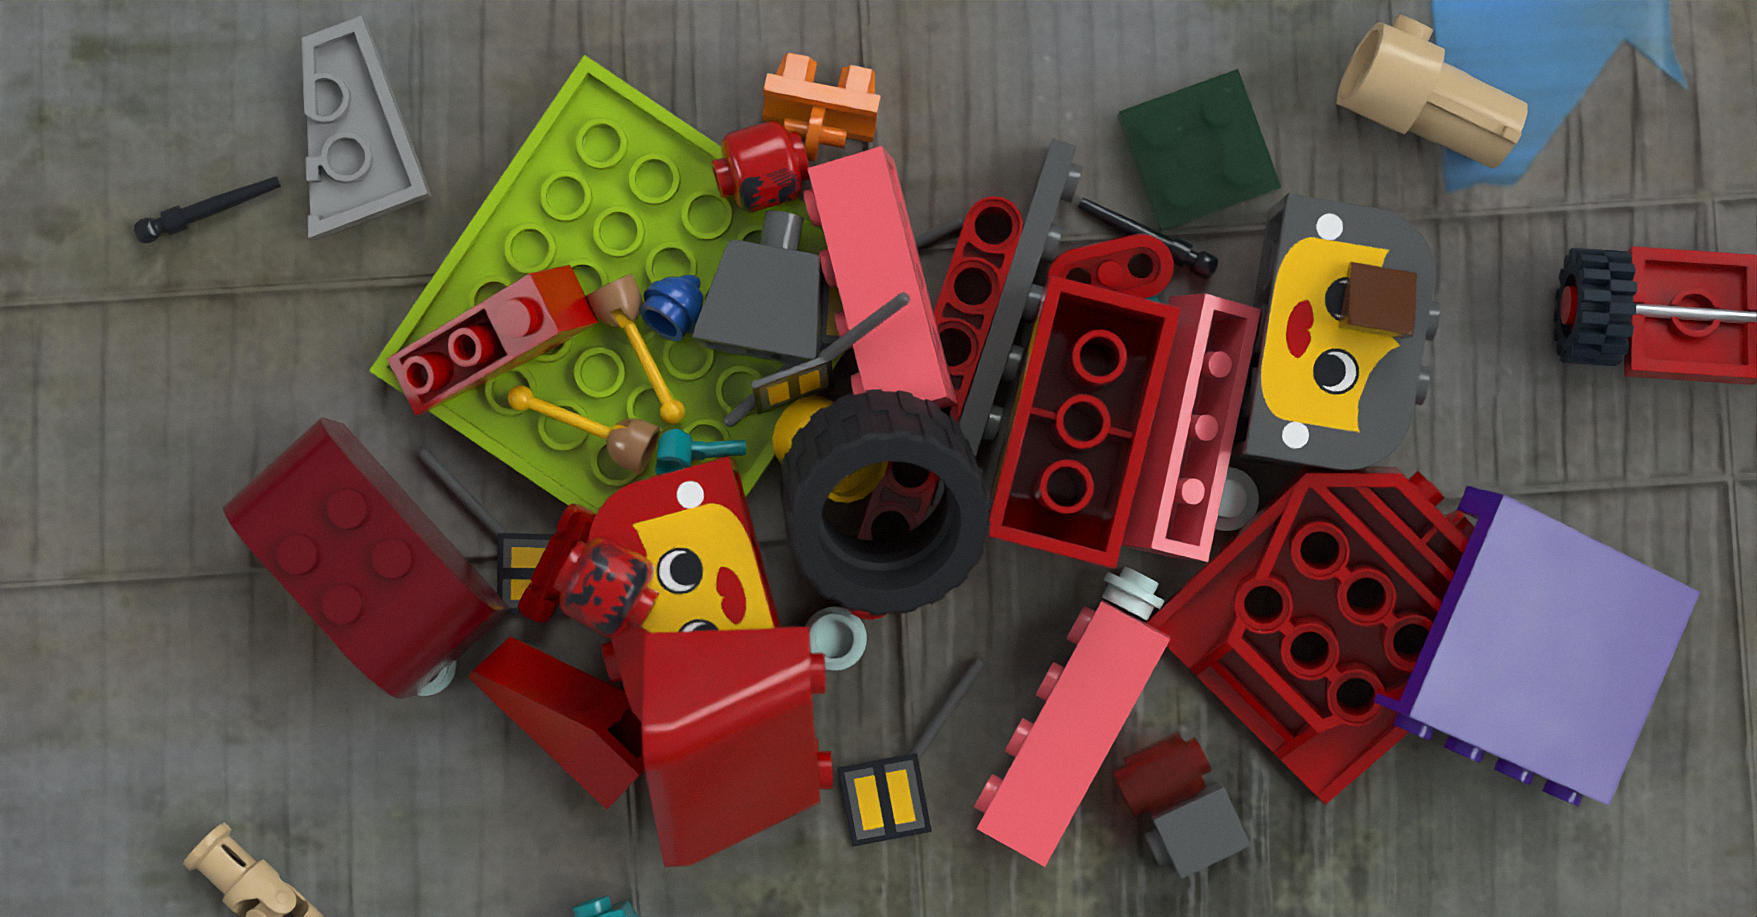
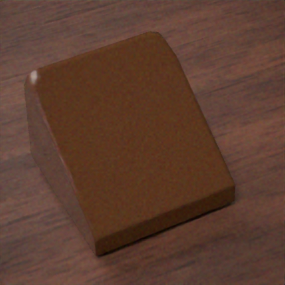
M1350 262L1339 328L1400 339L1412 337L1415 326L1417 273Z

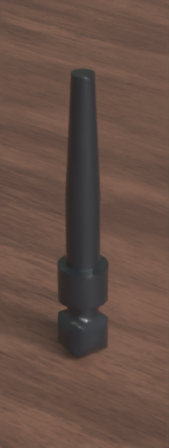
M275 176L216 195L184 208L177 205L161 211V217L159 218L147 217L140 219L134 225V233L141 243L154 242L162 233L168 232L169 235L184 231L189 229L188 224L223 212L281 187L280 181Z
M1084 197L1078 208L1126 235L1143 233L1158 238L1169 248L1175 265L1182 268L1183 264L1191 267L1193 274L1203 279H1209L1217 269V257L1206 251L1197 253L1191 250L1193 245L1178 237L1173 240L1133 219Z

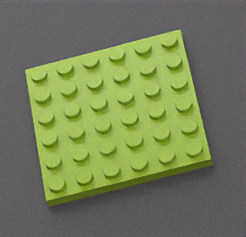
M584 55L369 371L404 394L387 358L530 273L571 265L585 296L632 273L641 292L642 305L645 302L644 292L654 281H660L666 277L694 275L699 277L701 281L699 289L704 297V305L728 242L730 240H741L759 244L766 211L788 212L804 219L798 251L819 256L820 251L828 249L823 227L813 226L806 204L798 198L792 202L753 213L742 211L738 207L733 195L721 198L711 165L712 160L722 158L721 146ZM639 314L635 324L672 398L680 401L685 407V416L678 424H667L661 419L660 407L662 404L624 329L610 327L602 323L597 316L596 318L599 323L552 350L429 410L439 419L568 506L571 503H576L597 514L605 501L621 488L631 483L657 476L655 468L658 443L648 466L639 475L622 468L611 459L607 451L605 439L529 408L523 411L513 409L508 402V393L513 387L524 385L532 391L534 397L610 428L621 420L633 418L659 426V439L665 432L671 429H678L688 433L693 438V441L715 442L744 439L746 442V455L729 457L736 460L746 499L776 456L772 440L775 425L784 410L792 403L759 415L754 408L735 426L727 427L724 424L725 416L753 393L751 382L773 375L786 363L700 348L694 340L693 334H685L680 341H671L654 332ZM846 351L832 360L833 370ZM725 457L691 460V467Z

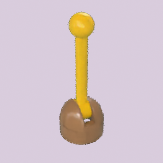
M632 273L588 294L586 298L594 314L602 323L610 327L624 329L662 404L660 407L661 419L671 425L680 423L685 416V407L680 401L672 398L635 324L643 302L640 289Z
M517 385L508 393L509 405L515 410L523 411L529 408L605 439L607 451L611 459L622 468L639 475L645 471L656 449L660 427L644 420L627 418L610 428L533 396L532 391L524 385Z

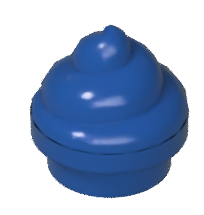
M694 275L666 277L650 284L643 295L645 302L640 307V315L644 322L654 332L671 341H680L685 334H693L704 299L699 289L701 285L699 277Z

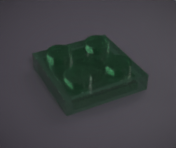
M1239 69L1124 109L1117 114L1159 233L1268 195L1282 188Z

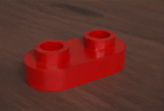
M1137 233L1061 252L1050 264L1046 282L1051 275L1066 279L1070 270L1080 267L1086 269L1090 275L1088 285L1145 299L1157 295L1167 287L1173 275L1174 262L1169 248L1161 240L1149 234ZM1137 253L1147 254L1152 262L1149 273L1142 277L1131 275L1128 269L1130 258Z

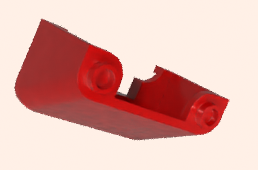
M809 627L645 633L642 721L643 758L664 867H686L697 864L821 802V790L833 789L832 751H819V740L815 737L813 694H826L825 654L811 653Z

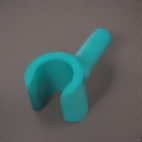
M668 430L659 439L655 468L656 475L659 476L691 467V460L746 455V442L744 439L715 442L693 441V438L682 430Z

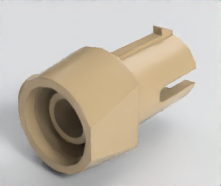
M1401 14L1397 15L1393 26L1383 22L1376 23L1361 40L1348 63L1339 86L1336 104L1395 132L1405 135L1407 131H1410L1486 167L1495 169L1499 166L1522 135L1521 131L1525 124L1528 104L1444 62L1445 49L1428 41L1433 32V29Z

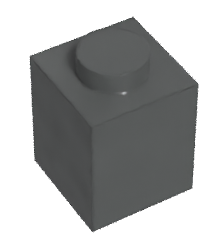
M1216 781L1147 813L1154 829L1144 833V836L1160 869L1171 864L1173 870L1181 879L1251 846L1225 788Z

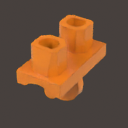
M786 53L776 74L767 73L763 89L764 106L762 121H778L784 125L788 133L797 130L801 139L805 141L804 148L809 161H817L821 144L844 149L847 138L873 143L880 96L875 95V72L872 69L854 65L842 67L838 87L814 83L817 70L816 61L808 56Z

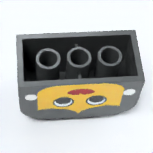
M1290 193L1269 209L1253 307L1261 309L1230 458L1298 470L1312 468L1348 471L1372 466L1382 461L1401 444L1411 425L1414 406L1423 405L1427 395L1430 370L1429 367L1421 366L1425 340L1433 341L1440 318V303L1432 301L1435 281L1433 256L1425 238L1411 222L1396 213L1380 208ZM1350 262L1417 273L1415 326L1412 337L1400 339L1339 328Z

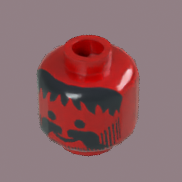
M769 121L726 134L721 143L722 158L711 161L715 182L721 198L733 195L738 207L746 213L757 212L796 200L801 195L802 182L810 180L807 169L809 168L808 158L797 130L788 133L787 129L778 121Z
M606 536L596 538L589 545L579 541L565 561L553 586L554 589L561 592L560 607L564 614L608 638L619 635L628 623L640 629L660 595L659 592L649 587L654 577L652 562Z

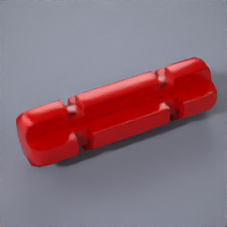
M571 503L564 510L556 526L558 532L551 536L530 579L532 583L529 584L528 588L526 587L518 603V611L522 615L538 623H545L552 616L560 600L559 595H561V592L553 588L555 580L579 541L587 544L596 513L576 503Z

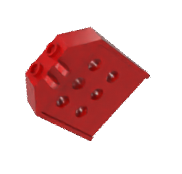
M1365 467L1348 471L1302 468L1208 562L1197 570L1162 605L1161 609H1157L1145 621V623L1170 636L1167 647L1325 805L1409 733L1393 725L1398 714L1397 712L1374 703L1377 693L1400 702L1422 649L1414 653L1399 651L1393 645L1394 636L1401 627L1408 624L1421 625L1428 630L1429 634L1475 527L1458 510L1445 515L1437 507L1445 497L1418 470L1408 479L1397 467ZM1312 532H1328L1337 540V548L1334 555L1327 561L1319 563L1306 559L1300 552L1301 544L1305 537ZM1368 577L1380 582L1383 586L1382 597L1373 606L1360 608L1348 601V588L1354 581ZM1263 585L1274 588L1282 597L1281 605L1272 614L1265 616L1252 613L1245 605V597L1249 591ZM1315 632L1325 638L1327 647L1322 656L1316 660L1305 661L1292 653L1290 650L1291 644L1301 633ZM1351 678L1364 679L1372 685V694L1361 705H1346L1337 697L1338 688L1343 682Z

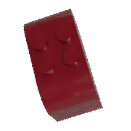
M321 417L223 506V512L228 522L241 540L343 654L374 684L397 699L417 696L422 692L420 690L432 682L446 666H450L512 610L344 423Z

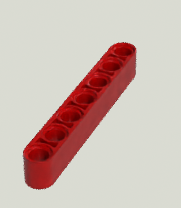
M990 196L982 198L972 205L965 218L934 310L939 335L947 332L958 333L966 339L970 348L969 357L965 362L956 366H948L957 400L956 405L949 406V416L951 415L957 423L1022 233L1023 221L1020 211L1012 202L1003 197ZM987 213L1001 215L1009 224V238L1003 243L996 245L985 243L976 234L974 227L976 220ZM969 272L978 273L983 276L990 288L988 299L978 305H967L960 301L954 290V283L958 277ZM888 461L884 477L872 492L857 538L874 540L871 533L872 523L878 515L887 511L897 512L902 515L908 523L909 532L922 524L939 476L929 470L928 478L921 486L915 488L904 487L893 476L892 465L894 461ZM848 610L860 619L874 620L883 617V615H870L869 612L856 610L854 612Z

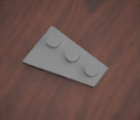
M358 16L302 37L304 115L307 116L308 135L306 181L309 182L310 215H307L308 238L315 241L432 197L367 21L362 16Z

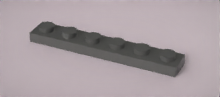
M1052 138L1022 227V233L958 423L964 438H968L974 457L976 456L980 441L993 444L1004 408L993 405V401L1000 380L1010 384L1013 383L1024 348L1012 343L1020 320L1032 324L1044 288L1032 284L1040 260L1052 263L1062 234L1063 227L1053 224L1052 221L1059 200L1072 202L1082 173L1083 166L1072 163L1077 146ZM978 467L979 472H980V475H981V478H982L984 469ZM941 478L931 505L937 507L945 488L944 481Z

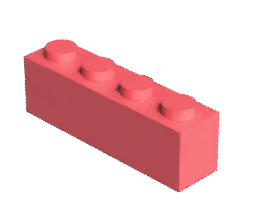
M882 146L807 168L812 188L804 190L806 208L813 226L823 227L828 249L819 252L822 271L829 288L838 287L844 310L835 313L839 337H842L899 293L905 292L910 297V301L906 306L846 349H854L860 372L851 375L854 395L866 393V390L882 389V391L887 392L900 390L912 393L914 397L922 400L928 399L937 404L940 409L956 405V396L894 159Z
M1203 293L1169 296L1168 305L1181 308L1121 546L1171 558L1208 562L1261 309Z
M1103 599L1096 611L1084 605L1066 638L1076 644L1077 647L1065 668L1055 662L1052 663L1035 694L1046 701L1034 724L1022 718L1005 749V752L1015 757L1004 780L992 774L974 805L975 809L984 813L977 827L978 830L1044 867L1170 641L1169 635Z

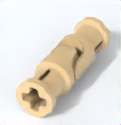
M225 822L213 829L183 862V865L189 871L198 869L225 894L222 902L239 917H286L290 912L293 913L294 917H324L295 888L283 882L276 870L264 859L256 861L230 837L232 829Z

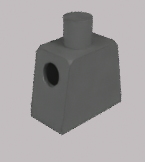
M768 210L765 213L759 244L741 240H730L728 242L694 328L693 338L700 348L796 366L819 358V354L822 352L824 274L820 263V256L798 251L804 221L802 217L788 212Z

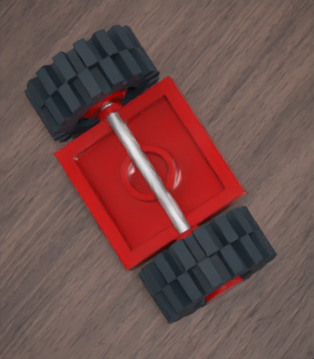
M1632 246L1628 251L1571 248L1569 250V255H1566L1563 261L1564 269L1560 270L1558 277L1561 285L1560 289H1556L1555 300L1558 301L1557 310H1554V321L1557 322L1554 340L1558 341L1556 351L1557 355L1561 356L1560 361L1562 363L1617 366V364L1620 365L1623 362L1624 354V377L1753 385L1757 382V255Z

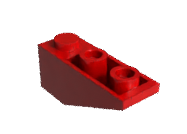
M566 265L526 275L390 356L387 360L415 416L552 350L599 322L571 265Z
M511 636L468 675V678L606 810L645 771L642 722L633 712L625 691Z

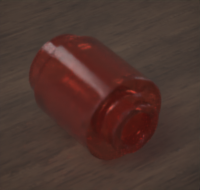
M1176 731L1124 757L1125 765L1111 772L1133 816L1137 817L1147 811L1153 816L1203 791L1207 787L1202 776L1211 772L1212 769L1197 739L1192 737L1184 741L1179 732Z

